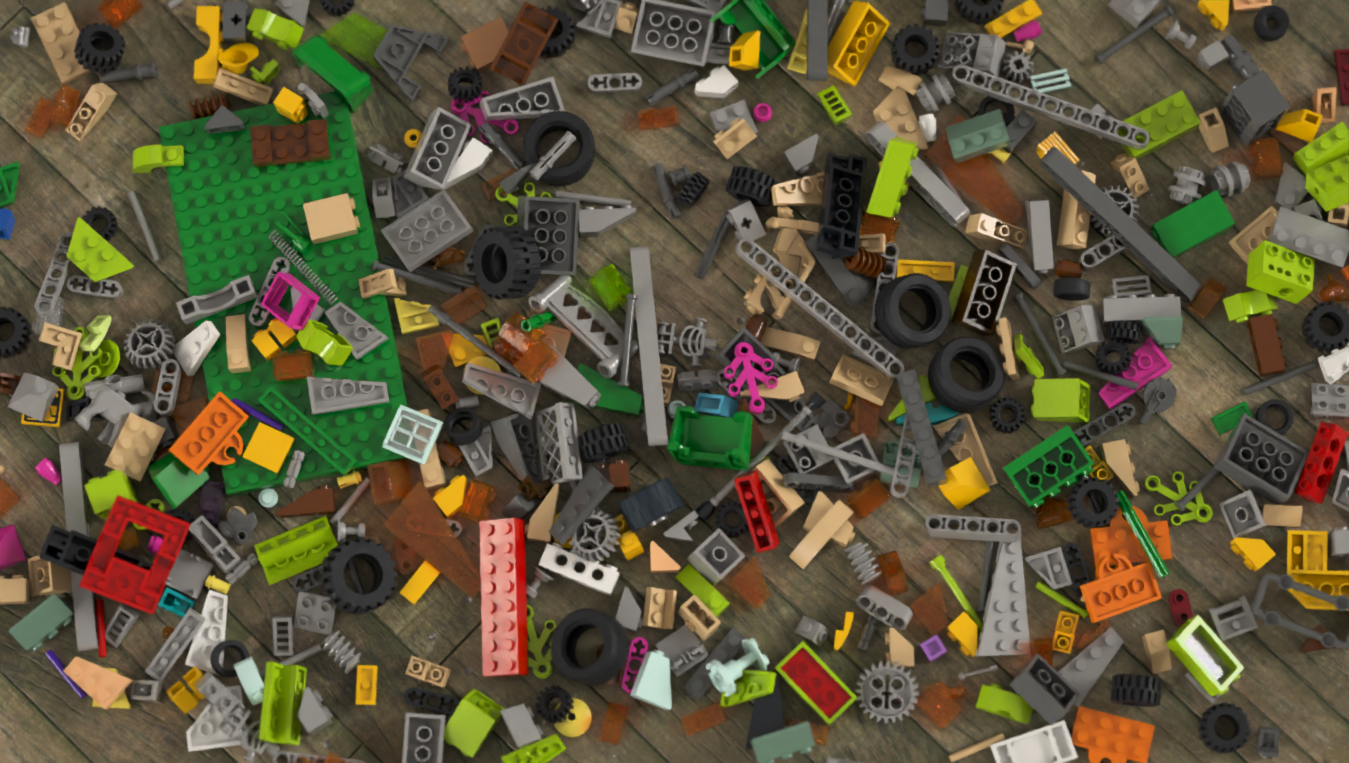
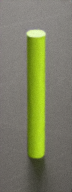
M1038 581L1035 588L1083 618H1086L1087 610Z

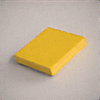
M259 422L242 457L278 474L295 438Z

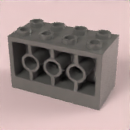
M1264 69L1259 73L1257 71L1251 73L1245 82L1239 81L1231 87L1232 90L1228 92L1229 95L1221 103L1222 107L1219 110L1245 147L1274 129L1291 107Z

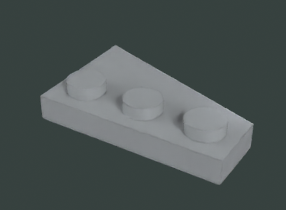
M342 302L337 303L324 312L337 332L352 346L353 350L351 352L356 360L389 339Z

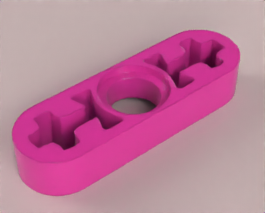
M642 637L634 638L631 642L622 680L623 690L630 694L632 689L629 690L628 686L625 685V682H629L631 675L627 676V672L638 674L639 670H631L629 664L632 660H638L640 664L643 662V659L638 656L631 657V653L636 654L637 650L634 644L642 641V645L645 648L640 650L639 655H643V659L648 650V643Z

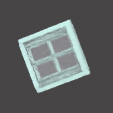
M400 405L382 447L425 465L443 422Z

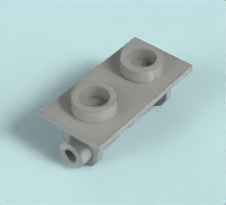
M381 144L369 147L373 150V152L369 151L367 154L369 161L379 166H382L384 161H386L387 163L384 168L394 174L402 172L404 168L401 165L408 163L402 155L395 152L393 154L387 151V147Z
M711 369L699 370L698 377H695L694 371L677 374L679 391L688 392L717 387L716 373L711 371Z

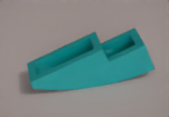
M931 402L925 404L931 425L945 422L958 415L957 412L946 408L944 405L933 408ZM906 414L896 418V425L903 426Z

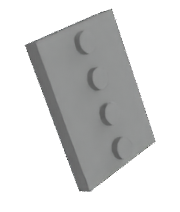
M442 190L382 229L381 232L407 270L412 272L472 233L473 229L447 192Z

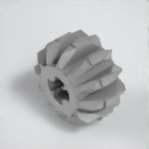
M1016 50L1013 52V56L1007 54V60L1002 62L1004 65L1002 72H1007L1005 78L1011 76V82H1015L1018 79L1019 83H1022L1023 78L1028 80L1029 74H1032L1034 71L1031 68L1034 62L1029 61L1031 56L1024 57V51L1018 55ZM1016 64L1020 65V69H1016Z

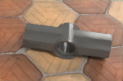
M1232 34L1221 41V44L1229 54L1228 59L1234 72L1240 74L1245 81L1254 71L1260 72L1254 64L1252 55L1247 50H1243Z

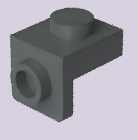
M1259 726L1256 748L1258 754L1262 757L1273 758V756H1279V727Z

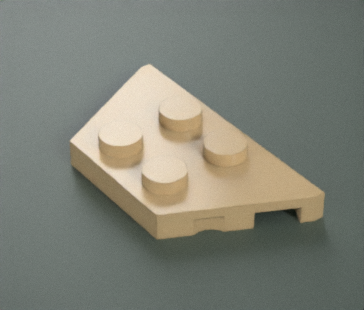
M897 86L873 111L876 122H884L898 137L918 143L917 149L927 151V143L906 91Z

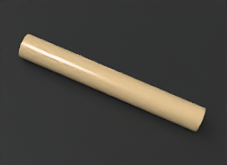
M1003 733L948 755L951 763L988 748L990 745L1005 740Z

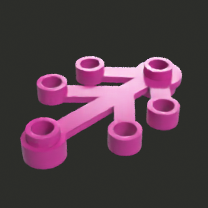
M482 91L481 95L477 99L474 97L472 102L470 99H468V102H465L464 99L461 102L458 101V98L456 100L453 99L450 104L451 111L468 123L470 122L467 114L474 116L479 128L485 123L482 109H476L471 106L479 103L483 95L490 96L487 91ZM458 104L463 105L462 109H457L456 107ZM514 119L487 121L504 129L505 133L510 136L517 134L519 131V125ZM471 125L470 127L473 129L472 133H468L467 137H472L475 134V128L473 125ZM514 126L515 129L513 131H509L508 127ZM481 133V141L484 144H489V140L485 141L483 139L484 135Z
M742 342L735 347V359L730 366L724 369V376L727 379H732L741 362L744 367L735 383L729 386L728 393L733 397L738 396L740 388L747 379L752 399L749 409L753 414H761L764 411L765 402L759 397L755 378L764 383L768 389H775L778 380L774 376L768 377L753 368L751 361L760 365L762 370L766 372L772 370L773 361L756 355L749 343ZM741 349H746L748 352L742 353ZM769 363L771 366L765 367L764 364ZM731 370L733 374L729 375L726 371ZM772 380L775 382V384L770 385L768 382ZM731 388H736L738 391L732 392ZM759 402L761 405L757 407L754 403Z

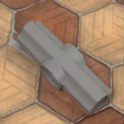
M115 374L107 376L105 380L84 383L87 398H90V390L94 391L99 387L109 388L113 391L119 390L124 394L145 390L142 374L126 377Z

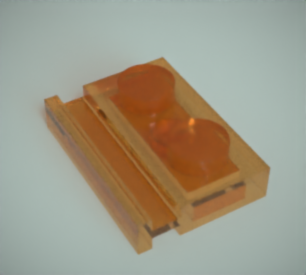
M159 366L156 368L152 390L150 391L154 395H156L161 367ZM168 369L167 372L172 374L175 370ZM182 372L176 400L189 402L195 375L187 376L185 372ZM167 384L164 387V392L172 390V384Z
M935 682L918 698V702L915 703L942 730L963 709Z

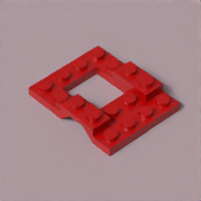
M117 495L79 586L153 615L191 523ZM128 521L164 535L150 570L114 557Z

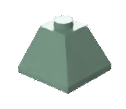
M1183 316L1144 317L1139 323L1143 326L1142 332L1147 337L1150 336L1158 347L1171 350L1181 343Z

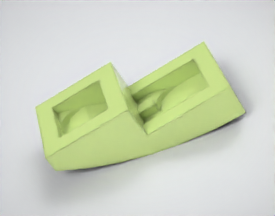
M97 315L86 327L89 335L79 344L81 351L96 350L109 329L112 319L110 315Z

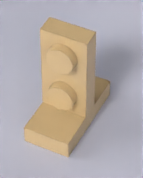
M386 269L358 280L362 298L367 299L378 294L397 297L407 295L404 279L395 276L393 269Z

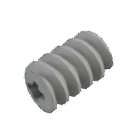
M860 542L848 547L844 551L851 552L847 557L848 559H854L851 562V566H858L854 572L861 573L858 576V580H864L861 584L862 586L877 579L882 571H875L879 565L871 563L875 557H868L872 551L865 550V548L869 544Z
M338 630L330 634L320 646L324 645V651L330 650L328 655L330 657L335 656L334 662H340V668L346 667L344 672L347 674L361 662L359 660L361 653L354 655L353 653L356 648L348 649L350 642L343 643L345 636L338 638L340 633Z

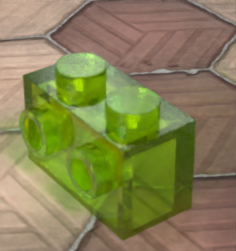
M613 264L601 268L588 280L609 311L624 305L628 300L626 299V294H633Z

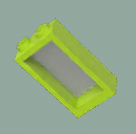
M1199 615L1189 618L1166 642V645L1211 697L1217 694L1223 695L1229 689L1228 685L1240 677L1239 673L1244 668Z

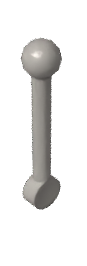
M993 665L989 668L965 674L959 673L958 678L964 680L965 677L996 671L998 667Z

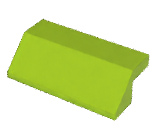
M325 515L254 546L269 585H272L322 564L324 558L328 556V552L335 548L338 543Z
M276 662L266 663L259 740L268 743L300 746L302 722L298 714L306 685L307 668L299 665H282Z

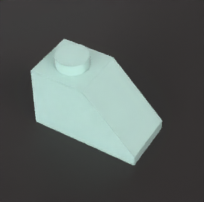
M250 657L234 664L237 675L252 705L254 706L262 702L265 680L253 658Z

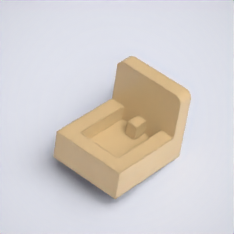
M629 2L622 4L618 10L614 29L632 34L640 8Z

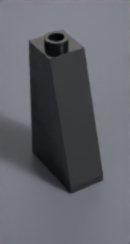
M776 675L773 693L755 698L746 750L753 749L752 739L784 729L779 675Z

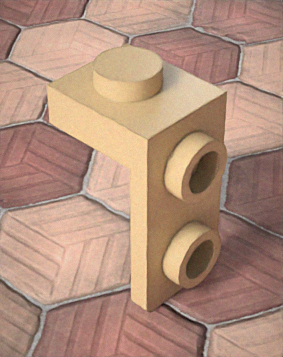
M1125 153L1118 155L1114 161L1110 162L1113 169L1121 173L1129 192L1133 193L1132 198H1137L1149 191L1148 184L1135 157Z

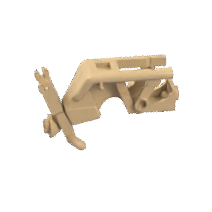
M787 206L778 207V218L771 217L766 221L763 228L766 234L770 232L771 228L781 229L774 244L773 252L778 255L780 263L805 282L815 266L816 260L799 233L815 235L818 233L819 223L794 220L792 209ZM779 270L770 271L772 276H779ZM758 273L754 280L756 283L754 288H749L744 296L746 299L744 305L747 306L746 309L755 315L756 313H763L764 309L761 307L760 300L762 292L765 291L772 307L775 309L771 317L778 321L779 318L782 319L793 300L786 294L782 296L774 284ZM789 279L786 280L787 284H791L788 289H793L794 282Z

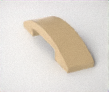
M839 499L789 557L802 569H805L854 512Z

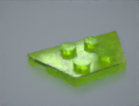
M354 12L321 34L330 43L384 72L372 56L387 32L385 28Z

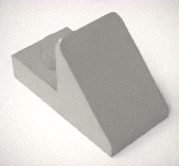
M692 511L664 532L663 536L665 539L693 543L685 529L688 528L690 530L698 524V514Z

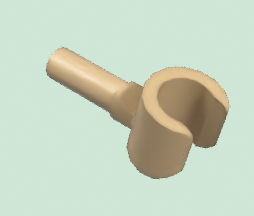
M1025 40L1024 44L1007 42L1006 46L1021 49L1024 53L1028 54L1033 50L1034 42L1030 40Z

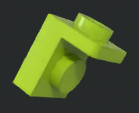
M273 59L262 67L261 73L252 66L250 68L253 74L251 77L257 83L263 82L267 86L279 73L281 67Z

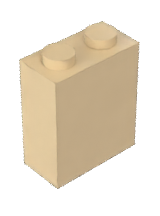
M348 193L303 204L313 244L358 234L357 228L360 227L358 216L354 217L353 213L356 206L354 199H350Z

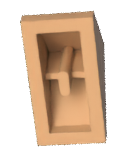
M1336 87L1316 89L1312 95L1313 111L1323 115L1321 123L1335 122Z
M654 541L650 543L651 573H671L681 570V567Z

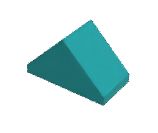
M164 586L157 605L184 617L188 610L193 608L196 601Z

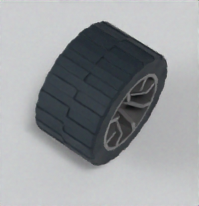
M666 477L618 503V507L631 531L634 533L649 525L652 527L667 519L668 515L682 508L683 503L670 478Z

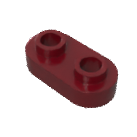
M1182 589L1173 590L1168 596V602L1173 622L1180 628L1189 618L1193 617L1188 594ZM1177 595H1180L1182 597L1181 602H1178L1176 600ZM1181 614L1186 615V621L1181 620Z

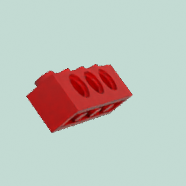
M1320 422L1294 492L1304 500L1323 504L1348 436L1345 430L1336 424Z
M754 470L739 474L734 479V483L756 551L760 553L775 549L779 545L780 540L758 472Z

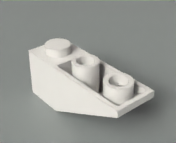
M472 138L470 142L467 141L462 148L463 153L460 157H457L444 189L483 170L493 155L492 149L475 138Z

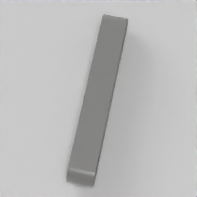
M878 121L865 133L866 139L883 157L889 140L897 136L882 121ZM918 156L915 160L912 159L911 167H913L910 178L907 177L906 180L951 226L958 227L970 215L967 206Z

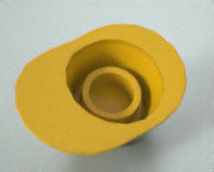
M238 43L219 53L217 58L222 63L224 70L238 75L244 73L248 63L258 57L259 50L251 43Z

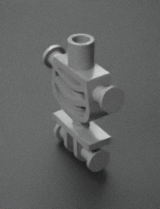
M696 317V326L689 325L685 327L680 337L674 336L675 323H672L670 333L667 332V327L670 326L669 323L658 322L660 326L657 332V336H660V340H658L659 354L666 355L664 351L665 346H669L668 356H672L673 344H680L682 355L686 358H692L690 367L702 366L699 363V358L703 357L704 349L716 351L717 339L705 338L706 329H703L707 320ZM691 331L689 338L684 337L687 332ZM696 332H698L696 338L694 339V338H693L694 334H695ZM664 337H669L670 341L664 340ZM682 344L688 345L689 353L684 350ZM691 345L695 346L696 353H693Z
M238 703L229 712L230 718L225 717L223 725L219 726L218 729L228 735V730L232 727L233 730L228 736L230 739L234 738L240 729L244 731L241 737V745L248 751L247 755L243 757L247 762L254 763L255 754L260 755L264 750L274 756L280 749V746L276 743L259 740L260 728L254 730L252 727L260 725L261 720H257L249 725L244 723L252 711L246 710L240 716L241 711H244L246 708Z

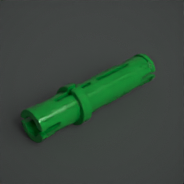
M550 311L534 314L531 318L523 320L521 327L524 331L529 332L533 329L543 328L545 324L556 321L558 318Z

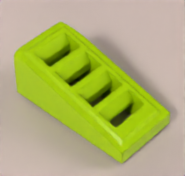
M834 85L817 93L835 126L852 118L851 111ZM833 92L834 95L826 99L824 98V95ZM835 98L837 99V101L833 102L832 104H828L829 101ZM840 104L841 106L835 110L831 109L832 107ZM842 110L844 111V113L838 116L835 115L836 113Z
M498 317L480 324L490 348L495 350L505 346L506 349L498 352V354L502 357L512 354ZM493 325L497 326V328L487 332L486 328ZM496 332L500 333L499 336L493 337L491 339L489 337V335L494 334ZM500 339H502L503 341L502 343H499L497 345H492V342Z

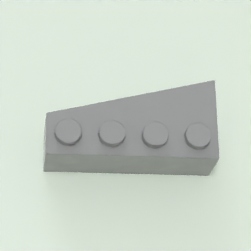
M554 77L482 98L480 101L485 121L538 118L548 112L565 111Z

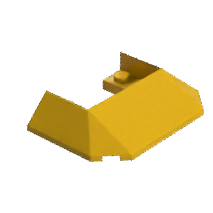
M1288 530L1287 574L1292 576L1295 582L1336 597L1344 595L1349 598V571L1327 570L1328 531ZM1292 588L1288 590L1306 609L1338 610L1332 603Z

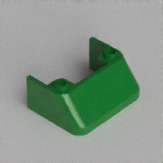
M732 0L710 19L711 23L719 18L725 25L731 26L735 24L742 34L760 31L759 68L761 70L755 75L757 79L775 66L795 47V40L763 0Z
M314 35L298 45L292 51L297 66L301 68L305 65L347 100L353 113L374 91L369 81V75L364 71L359 72L330 48L327 45V40L321 35L318 37Z

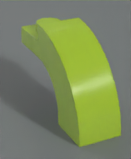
M149 145L133 151V173H152V169L157 167L184 166V147L182 145Z

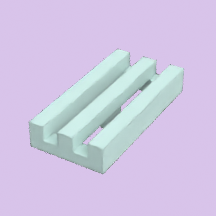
M1067 68L1030 76L1032 89L1045 94L1071 88ZM1063 75V77L1035 83L1037 80ZM1065 81V84L1057 86H1052L1037 90L1036 88L1044 85Z

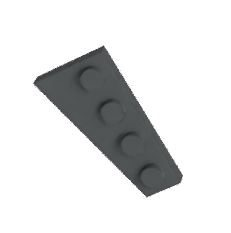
M591 463L585 471L583 479L579 481L549 531L562 545L614 487Z

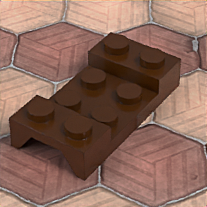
M525 1L490 69L521 86L525 85L559 19Z
M326 119L311 120L303 124L250 127L253 164L255 167L331 160L328 122Z

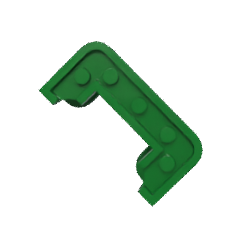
M692 406L677 407L667 450L673 459L682 465L747 470L750 462L753 418L749 412L744 410L734 413L733 418L699 415Z

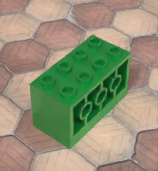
M1067 425L1003 469L1029 508L1034 507L1037 509L1045 504L1044 499L1050 496L1052 499L1060 494V489L1065 485L1069 488L1077 482L1076 478L1080 475L1085 477L1093 472L1092 467L1095 464L1069 425ZM1065 455L1073 457L1071 458V463L1062 462ZM1055 466V473L1053 475L1051 473L1047 474V467ZM1032 477L1040 478L1038 485L1030 484Z

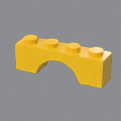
M197 6L196 25L199 30L210 36L208 52L203 57L195 60L194 80L197 84H214L218 70L222 68L217 58L218 54L223 52L221 42H224L222 31L223 13L220 6Z

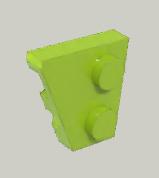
M1018 333L1014 336V354L1019 361L1023 360L1029 374H1034L1039 379L1044 376V368L1031 348H1027L1023 343L1021 333Z

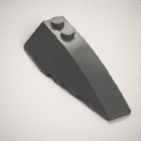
M744 327L714 356L723 366H730L736 357L734 354L735 347L739 343L746 342L753 347L756 355L773 361V368L769 372L762 370L760 365L751 361L753 368L768 377L774 376L778 378L785 375V372L775 360L774 355ZM741 349L742 353L748 352L746 349ZM742 362L736 369V377H739L744 369ZM769 363L764 364L765 367L771 366ZM755 378L756 385L763 384ZM762 398L788 423L805 406L802 398L792 402L789 399L775 400ZM812 413L806 415L795 426L798 431H805L815 420Z

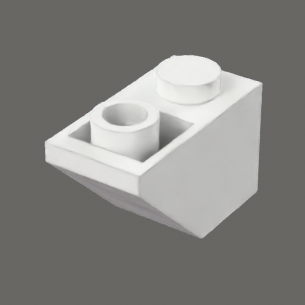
M724 65L721 68L716 67L711 71V76L706 80L704 78L695 85V94L700 97L725 98L738 87V80Z

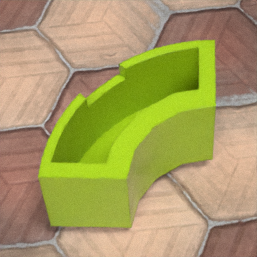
M257 8L254 9L246 28L253 32L252 36L255 38L269 40L284 50H288V48L295 49L304 31V28L294 21L279 17L268 10Z
M1259 290L1238 293L1223 299L1229 321H1237V324L1246 322L1251 317L1273 314L1272 311L1278 309L1275 297Z
M308 319L304 329L299 330L296 335L301 347L316 353L329 365L342 366L353 350L352 346L339 333L335 335L326 329L328 326Z
M993 683L990 686L982 685L976 708L985 712L1029 724L1033 707L1021 695L1002 690V686Z

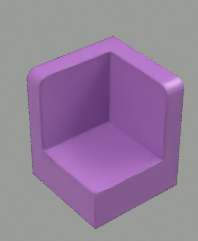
M937 634L919 645V649L928 663H931L947 652Z

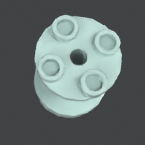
M753 638L742 640V648L745 655L737 661L731 659L722 665L719 661L712 660L706 665V669L711 671L708 674L711 681L721 693L726 692L724 695L726 697L736 692L734 681L741 677L742 671L750 665H753L758 671H767V665L770 662L765 654H761L758 644Z

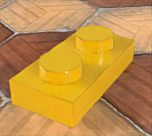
M357 665L356 705H376L378 666Z

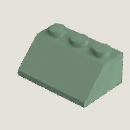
M1000 109L946 127L948 142L954 160L957 163L1012 145Z
M54 593L8 631L26 651L36 652L43 647L44 641L48 638L49 640L54 638L59 633L58 630L63 626L67 627L74 621V611L63 597Z
M809 721L751 740L757 763H774L773 759L780 757L782 760L793 757L792 753L800 751L801 754L812 751L811 747L815 746Z

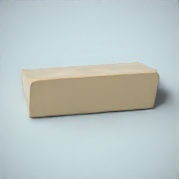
M1264 504L1261 506V515L1266 526L1301 527L1303 506Z

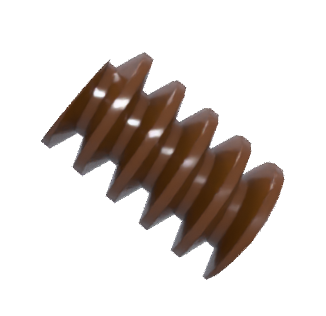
M225 93V98L218 94L217 100L211 95L209 102L206 97H203L202 103L197 98L194 105L189 100L190 111L194 120L200 119V117H208V115L209 117L213 116L221 105L230 111L227 93Z
M858 248L857 255L845 257L846 269L871 278H876L885 270L887 265L885 257Z

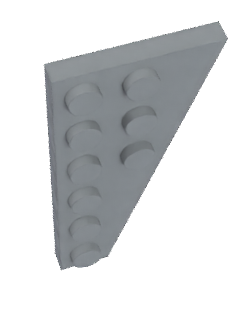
M1020 538L1019 541L1013 543L999 542L995 560V573L992 574V587L988 593L983 616V629L979 635L980 643L975 657L1031 654Z

